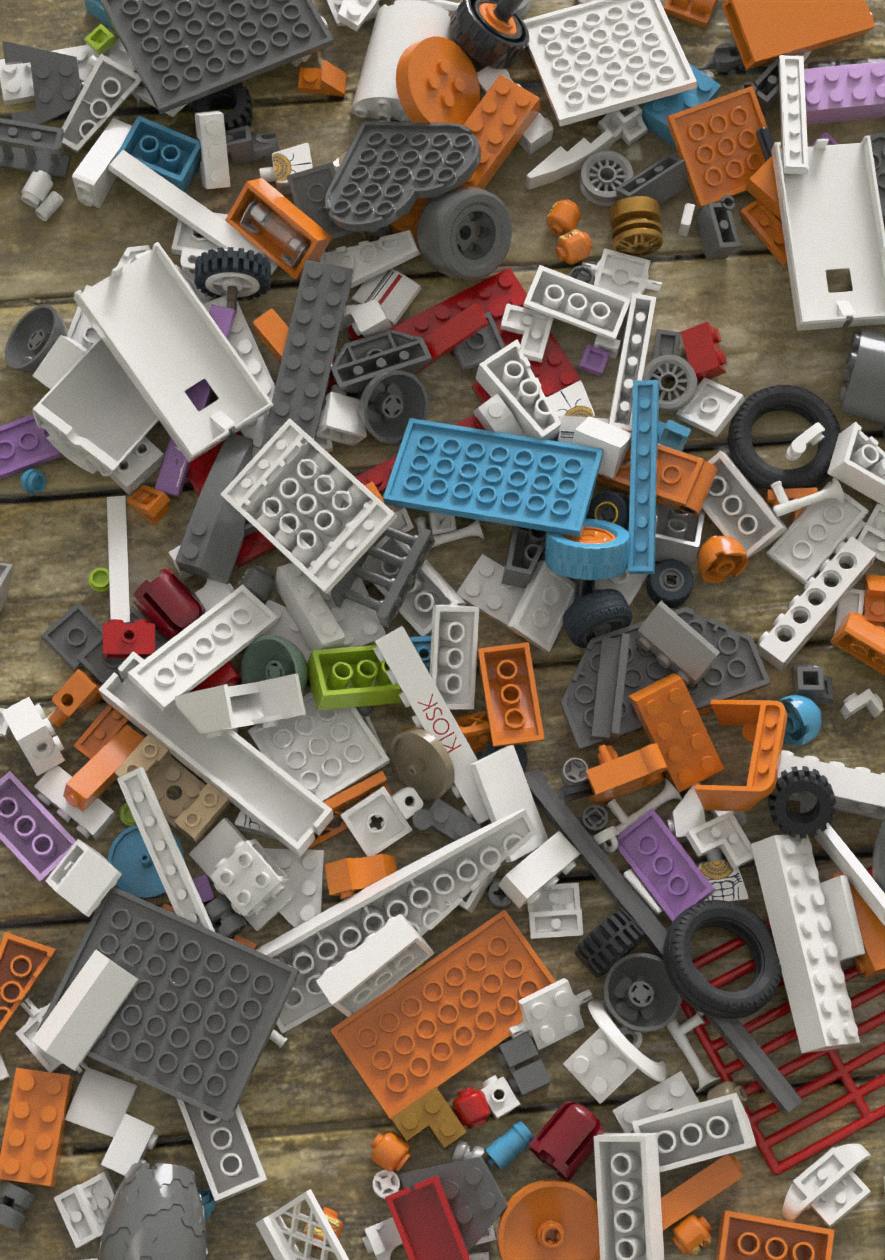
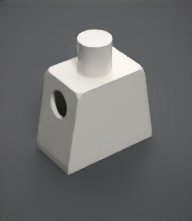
M336 384L331 387L332 392L325 396L316 436L354 446L367 437L366 428L360 416L359 399L346 396V392L340 391Z

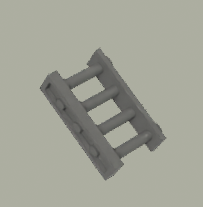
M0 118V167L31 173L41 170L50 176L66 178L71 156L60 154L64 130L62 128Z
M389 526L382 535L410 545L411 550L408 555L402 558L373 546V543L332 588L331 597L335 605L340 608L346 598L376 611L380 624L390 628L435 543L432 531L423 527L418 535L412 536ZM368 555L399 567L400 571L396 578L389 579L362 568ZM356 577L388 589L385 599L378 601L351 590Z

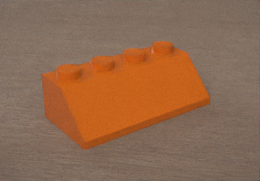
M850 612L843 618L830 643L885 676V628L869 623L862 614Z

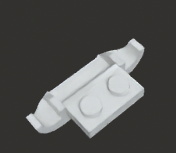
M846 1144L830 1149L793 1180L785 1198L782 1216L788 1222L794 1223L804 1210L808 1211L812 1208L822 1221L831 1228L871 1194L868 1187L854 1173L860 1163L872 1157L871 1154L861 1144Z

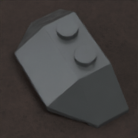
M389 329L344 344L332 364L331 372L340 391L362 394L367 384L376 376L394 370L415 374L429 363L432 357L423 337H414L407 333Z

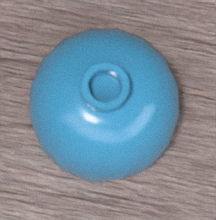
M794 694L779 699L778 701L784 705L787 712L783 741L787 744L793 743L794 747L797 748L815 739L821 729L822 718L820 708L807 696Z

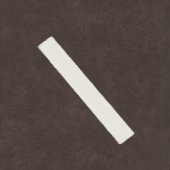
M114 496L107 497L111 619H120L125 623L130 622L126 497Z

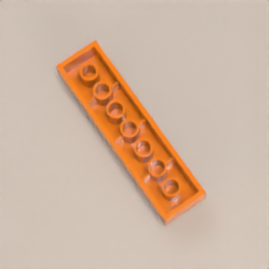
M501 74L463 124L477 137L481 147V159L472 177L462 183V186H473L484 190L541 111L539 97ZM418 198L408 214L394 221L391 224L393 234L410 230L419 248L417 237L418 222L422 210L430 198Z

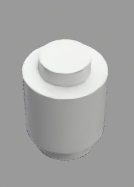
M41 170L38 172L33 171L21 191V200L27 205L37 208L45 200L53 186L51 176Z

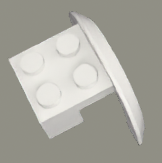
M593 999L588 1003L589 1011L600 1028L563 1064L600 1104L637 1068L658 1082H663L668 1078L666 1063L663 1060L659 1063L650 1060L626 1039L610 1018L604 1000Z

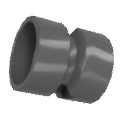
M226 895L219 896L205 906V910L216 933L233 939L235 935H238L247 927L243 917L237 912H233L234 909L231 907V901Z
M4 1181L0 1189V1224L20 1232L27 1218L24 1213L26 1210H31L37 1195Z

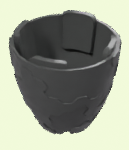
M149 1163L132 1164L123 1178L105 1218L98 1260H207L208 1239L202 1197L196 1185L194 1172L184 1166L157 1163L151 1169H149Z

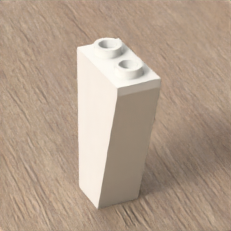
M113 118L72 175L78 200L82 204L89 207H101L117 175L108 170L109 165L117 157V153L132 125Z

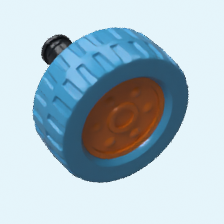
M585 519L581 537L553 532L546 533L545 563L553 572L575 579L574 601L594 592L595 580L617 577L628 568L630 535L626 529L617 524L603 520Z

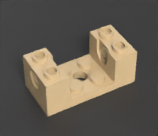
M151 734L145 737L114 772L116 777L119 778L137 768L143 767L166 821L196 846L231 809L228 797L208 782L205 785L172 758L169 749ZM177 787L182 790V795L179 799L171 800L167 797L168 791L171 788Z

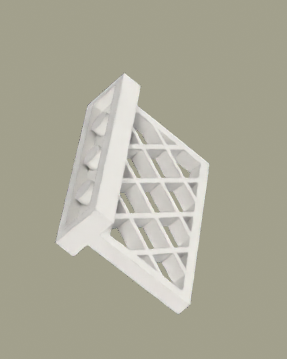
M311 1189L255 1223L275 1260H319L310 1256L312 1244L322 1248L320 1260H327L328 1251L335 1253L338 1260H349ZM304 1200L307 1201L311 1209L310 1217L300 1213L301 1202ZM286 1214L292 1217L291 1229L286 1227L280 1215ZM299 1220L309 1223L307 1235L297 1232ZM315 1226L322 1229L324 1233L323 1241L313 1238ZM296 1238L306 1242L304 1254L299 1251L295 1244Z

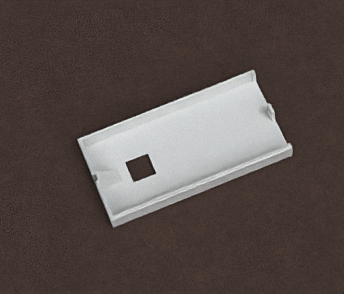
M870 135L864 136L861 143L827 145L829 139H817L814 146L808 147L809 170L807 175L783 174L781 142H775L771 152L797 331L885 324V230ZM849 269L853 291L829 293L825 271Z
M159 242L153 245L150 252L124 267L121 264L114 268L109 277L86 291L78 290L75 292L73 299L189 463L257 420L273 407L270 399ZM205 379L219 399L203 410L198 411L186 395L185 390Z

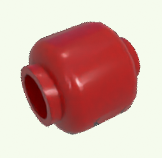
M472 1086L458 1091L459 1097L452 1102V1107L462 1126L472 1129L488 1122L487 1117L491 1115L492 1111L484 1092L481 1090L474 1091Z

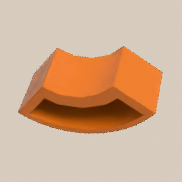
M387 854L363 858H344L324 864L329 895L340 896V900L353 896L397 871L395 856Z

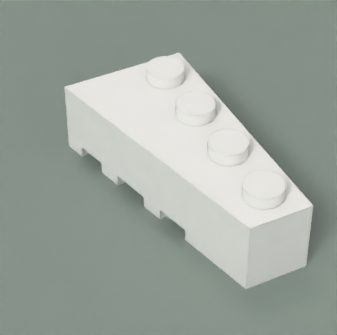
M100 54L62 127L64 130L62 146L78 153L142 82L140 76Z
M515 340L480 363L475 379L491 397L498 393L514 415L526 437L552 441L557 437L561 422L548 397H545L542 392L538 378H535L527 357H524L520 349V343L518 340Z
M855 422L839 434L827 474L885 506V452L877 446L879 442L872 436L868 438L861 432L862 427Z

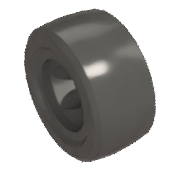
M460 185L449 192L441 194L437 198L430 199L422 210L418 222L417 237L421 254L432 268L449 277L464 280L485 278L501 265L508 253L512 237V224L508 209L496 195L473 186ZM471 213L474 214L472 220L469 219V214ZM480 227V234L476 235V229ZM472 243L473 248H472V250L469 252V251H468V246Z

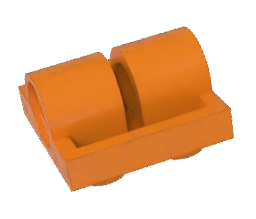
M667 0L663 9L667 15L706 29L718 0Z

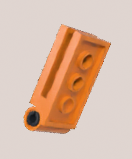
M658 444L656 503L698 516L718 468L702 458ZM631 445L614 480L598 474L596 480L598 484L630 494L631 463L626 466L624 464L631 462Z

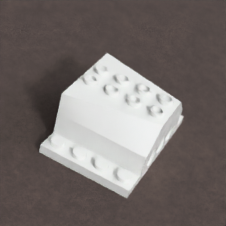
M290 418L220 494L326 594L332 590L398 517Z

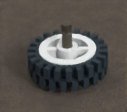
M223 247L217 248L216 251L211 249L208 250V253H201V256H198L197 260H195L194 284L198 290L201 289L200 292L203 294L208 293L210 297L217 295V298L227 295V308L237 311L236 302L243 301V297L251 300L253 296L256 298L261 297V294L265 295L270 290L271 263L267 257H262V254H254L253 250L244 252V248H239L238 251H234V247H228V250L223 249Z

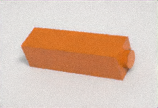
M271 308L252 322L253 331L281 364L289 327Z
M126 725L66 783L63 797L68 804L84 812L117 779L114 772L145 738L130 726Z
M726 1154L662 1196L663 1230L743 1177L740 1173L742 1167L734 1156L730 1158Z

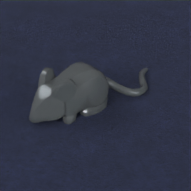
M730 43L720 44L715 48L713 58L708 60L703 66L692 65L699 71L711 65H715L720 72L724 73L736 67H739L740 71L745 70L736 43L734 45Z

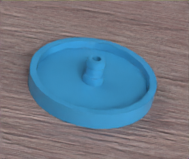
M137 824L128 827L116 837L108 854V862L122 874L117 880V887L144 900L165 895V888ZM173 834L174 839L185 862L184 851L181 846V843L179 842L178 838Z

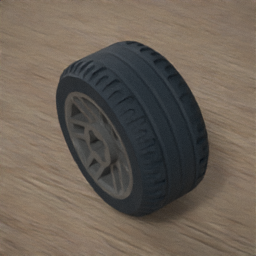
M602 589L589 593L572 603L565 611L562 620L571 642L575 646L587 648L590 639L630 626L633 616L620 591Z

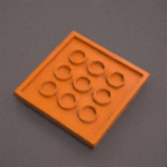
M753 86L666 117L679 157L685 160L687 179L698 208L708 203L720 201L724 195L733 196L747 191L745 188L749 179L766 162L756 136V131L762 127L768 128Z

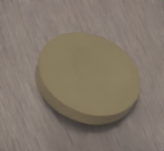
M409 728L393 739L390 746V759L397 777L405 787L414 788L419 797L425 800H436L450 791L455 778L453 763L447 750L436 737L425 730Z

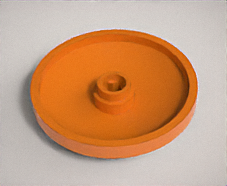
M544 1179L530 1183L510 1198L507 1202L508 1206L500 1215L496 1237L498 1251L502 1260H600L597 1203L584 1189L574 1183L560 1179Z

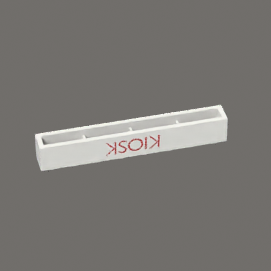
M401 626L376 640L377 647L373 650L379 661H386L390 670L386 671L392 684L398 683L403 691L399 696L405 707L411 706L416 714L411 717L416 727L432 734L447 750L455 773L451 789L457 799L462 796L466 806L462 807L466 816L480 824L489 819V815L470 764L478 760L405 629Z

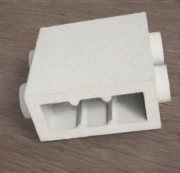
M256 839L242 840L233 847L234 853L228 859L225 857L215 865L216 871L210 878L215 882L214 887L216 890L226 895L231 901V907L235 912L243 916L250 914L256 916L266 908L267 904L265 902L271 896L275 898L285 889L283 884L289 877Z

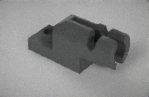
M249 125L225 131L227 154L231 153L234 166L262 162L263 156L271 160L272 154L280 150L275 132L252 136Z

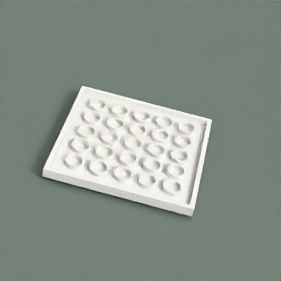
M593 0L523 20L529 31L528 50L560 127L697 88V81L660 0Z

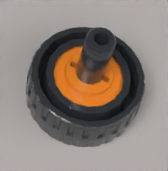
M463 0L450 19V30L453 37L464 51L480 63L495 69L511 67L527 47L530 38L525 23L516 13V10L524 0Z

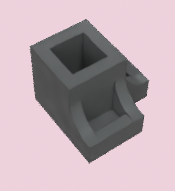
M818 665L792 666L793 695L807 696L815 704H832L834 700L832 677L823 675V667H818Z

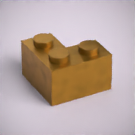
M436 1087L391 1118V1122L407 1143L429 1128L442 1149L445 1150L467 1133Z

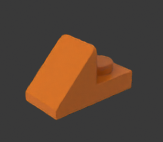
M323 60L322 69L300 67L298 93L345 97L347 73L326 60Z
M144 484L126 500L129 506L152 525H156L170 511V507L167 505L170 498L164 492Z
M794 488L784 489L788 500L791 501L817 493L818 489ZM767 490L764 500L773 509L774 506L780 503L774 490ZM807 506L790 512L791 524Z
M865 574L863 616L871 624L885 625V576Z

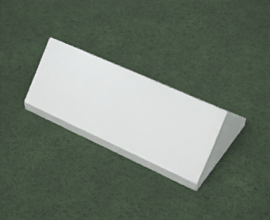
M442 604L433 606L430 676L449 710L474 709L479 607Z
M95 950L32 1041L46 1053L76 1071L139 979L98 950Z

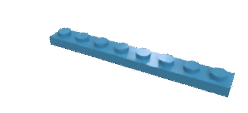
M658 380L633 381L629 575L655 573L659 415Z

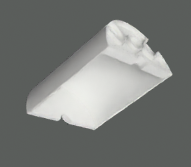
M396 0L394 5L387 6L385 4L378 10L353 100L351 114H355L360 118L369 117L389 122L392 119L399 120L400 122H412L405 113L397 93L396 69L402 53L410 45L433 36L447 38L462 48L450 30L451 18L448 16L449 12L447 10L418 0Z
M101 337L91 345L33 408V416L38 427L46 429L50 434L47 439L60 453L80 468L92 474L99 471L102 476L111 475L159 421Z

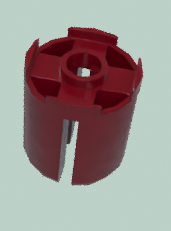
M164 568L159 570L162 575L151 582L146 579L133 594L136 598V601L133 603L151 624H155V629L162 637L170 641L204 615L205 610L202 603L172 569Z
M567 1101L560 1106L528 1146L530 1151L542 1163H546L555 1171L559 1170L557 1175L569 1182L594 1152V1136L605 1134L603 1124L590 1110L579 1103Z

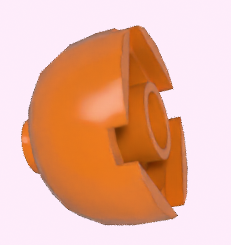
M729 536L710 537L697 553L699 573L702 575L703 580L708 583L725 582L724 577L731 574L734 578L743 572L749 564L747 553L739 541Z

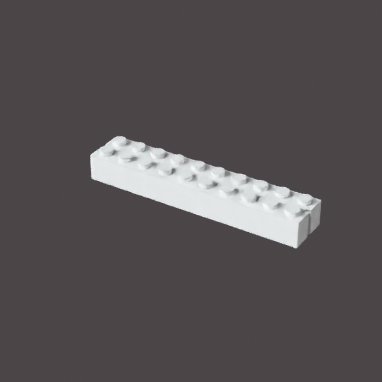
M133 651L118 668L124 682L121 683L119 676L114 672L100 687L99 692L103 700L145 734H151L169 749L170 754L206 783H211L228 797L231 803L298 857H301L314 842V833L319 836L334 818L333 810L232 729L222 730V736L206 738V733L200 734L176 707V703L163 712L128 678V672L144 661Z

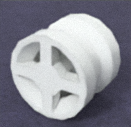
M382 1170L375 1175L373 1190L380 1198L385 1199L387 1195L399 1190V1178L393 1171Z

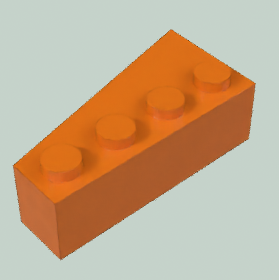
M842 872L833 874L828 880L844 874ZM849 882L865 954L855 958V965L860 974L863 973L864 978L867 979L885 973V927Z
M7 932L4 933L0 944V1036L56 955V949Z

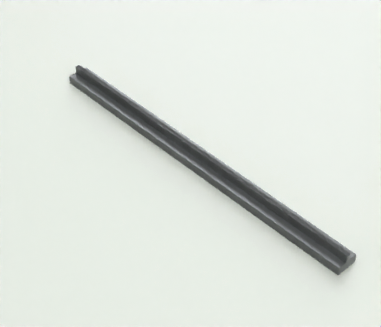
M536 768L531 772L527 771L524 775L534 802L556 830L560 831L580 853L578 856L619 909H624L645 932L643 939L654 953L664 960L663 948L667 934L665 927L652 914L648 906L644 904V901L640 899V896L630 886V883L626 881V878H623V875L611 863V860L597 845V842L593 840V837L589 835V832L585 830V827L581 825V822H579L565 802L559 799V795L543 777L541 772ZM696 969L699 975L705 980V977H703V975L700 974L698 969ZM704 1014L784 1116L803 1102L800 1096L793 1090L791 1084H788L784 1076L778 1071V1068H775L769 1057L760 1049V1046L747 1033V1030H745L738 1019H720Z

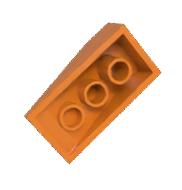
M529 642L478 648V669L493 748L544 741Z

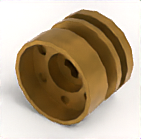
M644 196L629 197L615 202L610 207L609 215L610 225L613 229L614 251L632 256H643L651 254L662 247L661 215L657 200Z

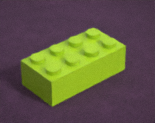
M377 645L312 650L307 661V667L317 711L403 703L399 696L403 691L398 683L392 684L386 671L390 670L386 661L380 662L373 650Z

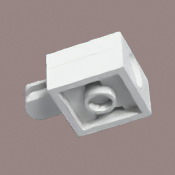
M30 697L1 712L37 776L65 761L60 752L64 750V747L48 718H45L46 715L39 703L34 706Z

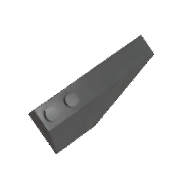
M230 433L223 443L202 488L175 562L180 571L225 584L229 583L245 538V517L220 494L252 460L253 439Z

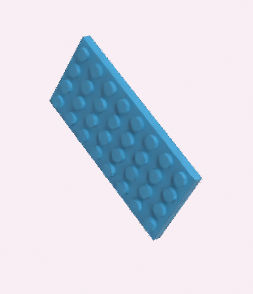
M410 418L383 500L386 505L581 537L603 459V449Z

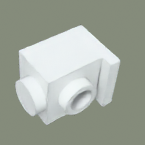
M494 1075L482 1083L484 1088L481 1091L485 1094L495 1120L520 1106L518 1099L515 1097L504 1076L498 1079ZM501 1090L504 1093L503 1099L497 1100L494 1097V1092Z

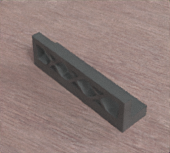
M622 633L621 639L602 637L591 738L617 741L619 736L630 634Z

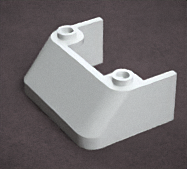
M298 673L228 687L226 684L175 696L176 707L200 734L206 733V738L222 736V730L262 723V728L277 726V720L306 714Z

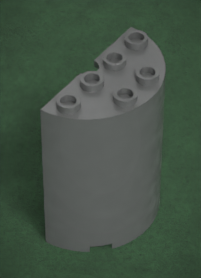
M861 327L858 333L853 332L850 346H852L853 350H849L846 359L849 369H845L842 382L846 383V385L841 387L838 401L842 402L840 412L885 424V333Z

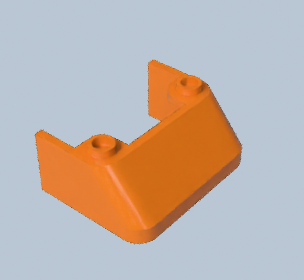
M711 700L710 704L719 724L724 726H743L742 733L745 740L754 744L747 786L695 785L694 790L704 810L748 811L770 795L776 787L787 712L784 705L779 701Z

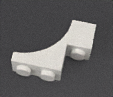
M374 299L364 304L346 305L340 331L352 325L358 336L362 334L365 338L386 331L393 326L377 299Z

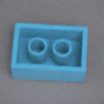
M690 64L689 66L697 81V88L649 101L641 109L642 120L648 130L674 148L676 146L666 117L717 99L721 88L720 84Z
M141 116L136 118L117 153L118 156L122 150L126 151L185 193L200 167L199 161H202L200 141Z

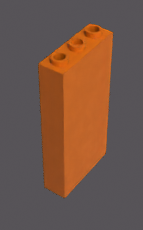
M725 0L721 4L746 70L772 63L780 55L796 56L860 37L875 27L874 18L869 11L866 0Z

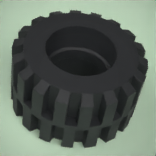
M242 82L192 102L194 121L195 113L208 112L217 105L228 104L233 106L234 109L229 113L223 114L225 131L248 125L251 127L253 119L252 100L247 87H243Z
M797 766L791 767L792 771L789 773L786 770L782 771L781 777H777L774 791L767 796L770 816H772L775 826L779 825L780 831L783 833L788 831L789 836L794 838L796 834H800L801 839L806 838V834L811 833L812 837L817 836V830L819 829L824 832L827 829L826 823L831 824L833 821L832 815L836 813V800L828 779L824 775L821 776L816 769L809 771V768L806 766H802V770H798ZM798 791H808L817 797L816 805L805 813L792 812L786 807V802L793 793Z
M624 909L617 910L598 925L577 946L574 954L597 978L606 974L619 959L632 951L641 942L645 932Z

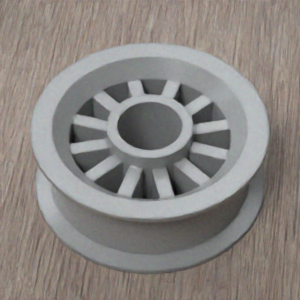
M599 151L590 155L583 163L579 183L583 195L596 205L612 206L618 201L615 188L633 177L632 166L623 155L614 151ZM602 177H609L611 180H604Z
M662 355L653 359L645 367L642 380H652L655 378L659 381V393L662 392L659 397V409L675 411L691 402L697 390V377L695 371L686 360L676 355ZM670 365H673V366H674L672 372H671V369H670ZM664 366H666V372H665V373H664V371L661 369V368L664 367ZM659 370L661 376H658L655 373ZM684 375L687 377V379H680ZM668 377H674L676 381L671 389L663 387V382ZM680 384H687V386L684 388ZM678 389L684 392L681 396L677 392ZM673 393L677 396V399L673 400Z

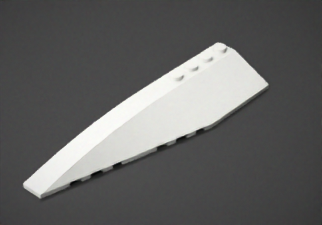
M525 809L489 824L407 865L256 949V951L300 970L276 1023L282 1034L332 1006L316 980L321 977L326 969L334 967L339 963L347 952L355 950L363 944L367 936L378 932L390 918L401 914L422 937L457 907L471 890L474 891L485 877L491 872L496 871L509 855H513L535 835L537 831Z

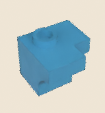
M669 419L667 424L658 420V444L683 452L691 429Z

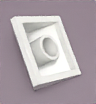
M589 417L575 429L572 444L603 449V459L598 474L614 480L631 445L632 433Z

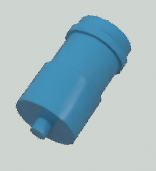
M521 1121L517 1124L515 1123L502 1137L497 1138L484 1150L490 1158L487 1163L490 1166L495 1164L502 1171L517 1158L518 1154L528 1147L529 1143L534 1139L533 1134Z

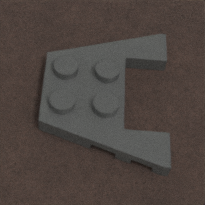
M2 41L5 64L30 63L36 110L11 113L12 120L42 125L47 121L70 113L81 92L77 57Z
M482 1156L400 1173L398 1177L404 1188L410 1186L412 1191L415 1190L414 1184L436 1175L439 1176L468 1252L473 1249L480 1238L489 1230L508 1206L507 1200Z

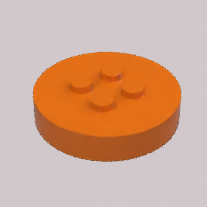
M433 36L410 45L402 53L396 69V88L400 103L409 119L413 123L431 124L433 122L463 125L480 102V86L475 68L462 48L447 38Z

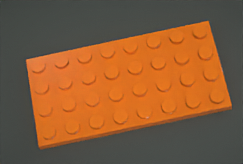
M504 909L333 1027L330 1032L391 1121L393 1116L433 1088H438L509 1038L511 1035L508 1028L522 1022V1011L518 1001L556 981Z

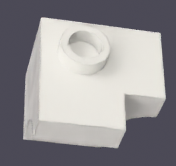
M638 105L607 113L598 122L597 126L602 133L608 129L614 135L613 143L622 138L628 146L647 134L648 130L642 120V110Z
M393 1217L364 1229L367 1236L363 1237L362 1240L368 1254L374 1251L377 1260H390L393 1250L403 1244Z

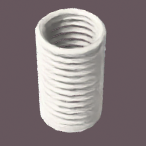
M52 191L39 207L35 209V213L43 221H47L64 203V200L57 192Z

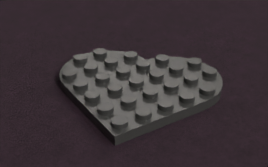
M363 121L325 196V206L331 220L337 226L347 231L374 232L408 214L418 198L434 199L441 194L455 189L468 181L479 165L481 147L478 139L469 128L456 123L432 122L430 124Z

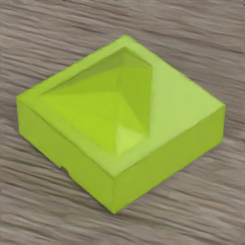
M102 24L84 39L98 55H104L118 41Z

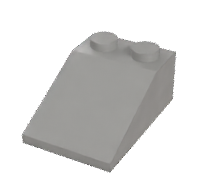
M656 503L655 561L675 559L693 569L705 516L703 508L698 516H694L679 509L675 510Z

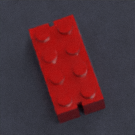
M438 1175L414 1184V1191L409 1186L385 1197L409 1260H471Z

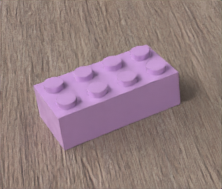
M885 61L804 69L807 125L885 117Z
M11 771L0 779V840L45 887L48 885L45 880L76 840Z

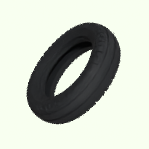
M776 385L761 389L745 399L743 405L740 406L730 422L728 445L734 464L748 481L755 486L767 491L772 489L771 485L773 483L781 481L783 489L813 488L829 476L827 474L841 430L832 409L816 394L797 386ZM789 410L802 415L812 426L819 422L825 429L822 433L825 437L818 443L817 455L808 464L796 469H780L769 465L756 453L751 441V429L755 421L771 411Z
M725 900L703 901L681 912L672 922L666 934L663 959L667 976L676 992L680 994V997L699 1012L720 1019L743 1018L762 1009L776 993L780 984L782 969L773 934L765 922L748 908ZM707 927H720L740 937L750 949L755 962V976L751 986L742 991L728 992L717 989L707 983L695 969L690 955V944L695 932Z

